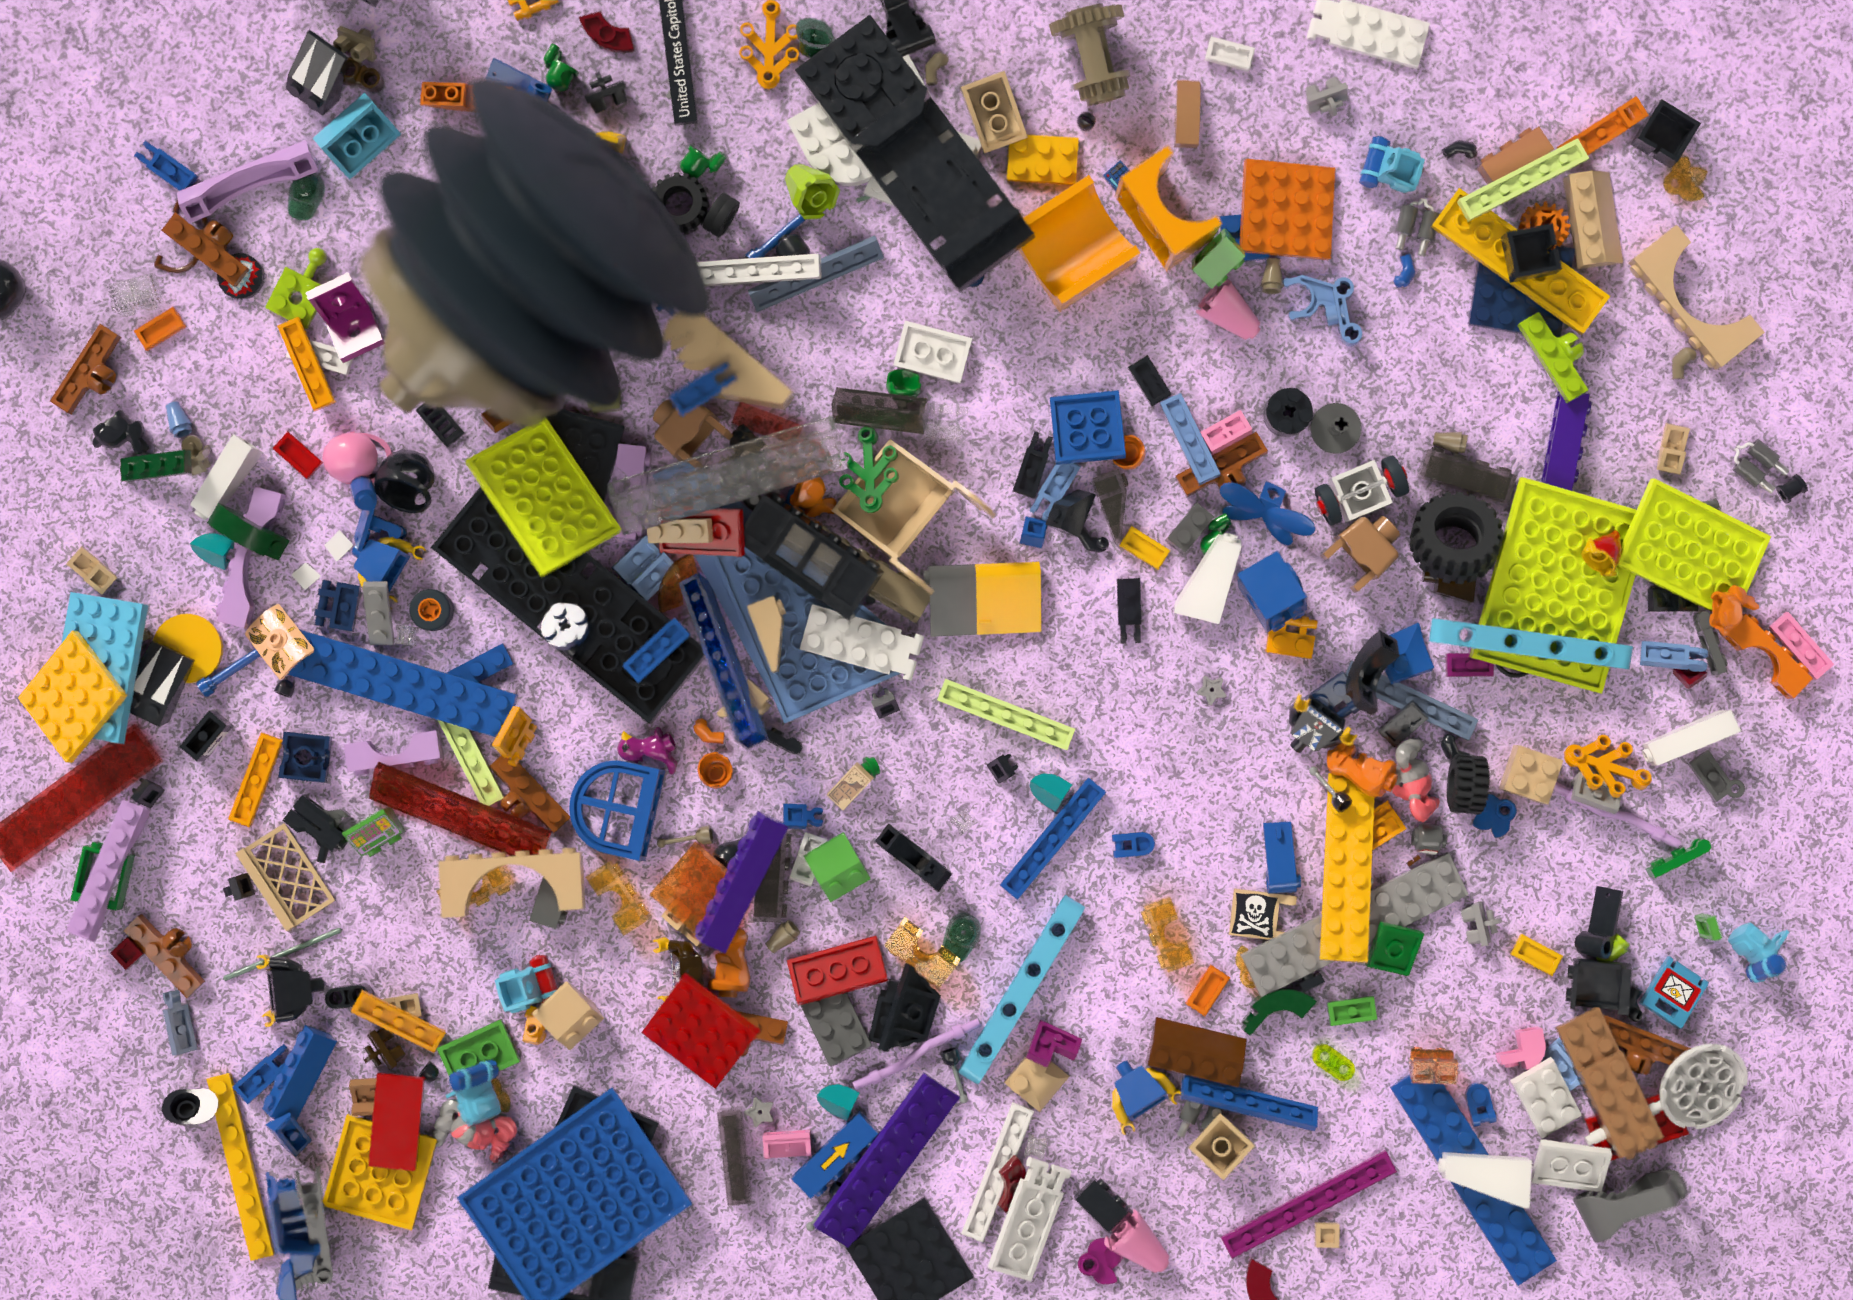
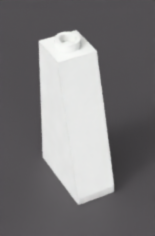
M233 434L190 504L196 509L194 513L206 520L210 518L218 503L225 506L263 452L245 439Z
M1230 533L1217 535L1176 599L1174 613L1217 624L1220 623L1241 549V540L1236 535Z
M1719 710L1642 744L1644 748L1642 754L1647 763L1658 766L1739 733L1741 730L1732 710Z
M1443 1152L1442 1158H1439L1438 1171L1446 1180L1520 1207L1530 1208L1532 1161L1527 1157Z

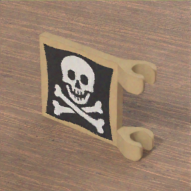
M1234 889L1229 935L1270 940L1284 933L1276 931L1279 904L1296 905V896Z

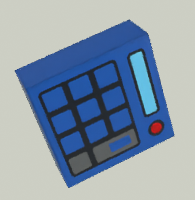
M1120 160L1103 175V178L1116 191L1120 178L1130 170Z

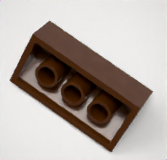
M1156 1017L1145 1063L1148 1066L1239 1087L1244 1067L1247 1039Z

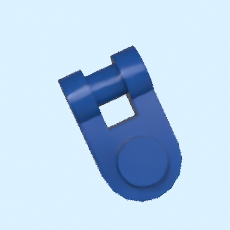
M373 515L369 527L370 530L381 533V530L387 531L388 535L395 539H404L407 536L405 527Z
M1146 832L1112 834V842H1115L1114 858L1148 855L1155 847L1154 838ZM1131 840V849L1125 850L1124 841Z
M1480 1083L1470 1084L1465 1091V1098L1472 1126H1481V1123L1489 1122V1124L1497 1122L1488 1088ZM1484 1106L1486 1113L1478 1114L1477 1108Z

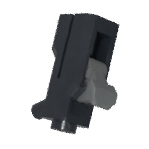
M302 795L293 806L295 810L290 809L283 819V822L297 833L306 832L316 840L317 845L320 846L317 862L325 863L329 850L331 852H336L337 850L340 852L348 843L342 834L344 831L339 828L341 819L350 816L345 809L328 811L307 795Z

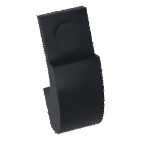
M1381 630L1375 633L1361 648L1352 663L1346 681V695L1353 698L1354 706L1358 710L1364 711L1371 716L1378 711L1376 698L1378 680L1383 671L1399 657L1397 640Z
M889 823L874 841L937 892L943 888L953 875L938 860Z

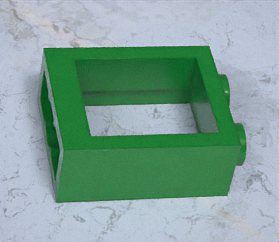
M92 842L91 845H83L70 901H79L89 877L94 853H100L103 843ZM128 853L123 863L115 898H109L107 909L114 911L123 909L135 858L133 854Z

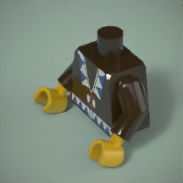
M666 937L653 940V942L659 944V948L653 949L655 953L670 951L673 988L684 973L704 987L702 958L694 950L690 942L669 941ZM659 996L657 1000L663 999L664 1002L667 996Z

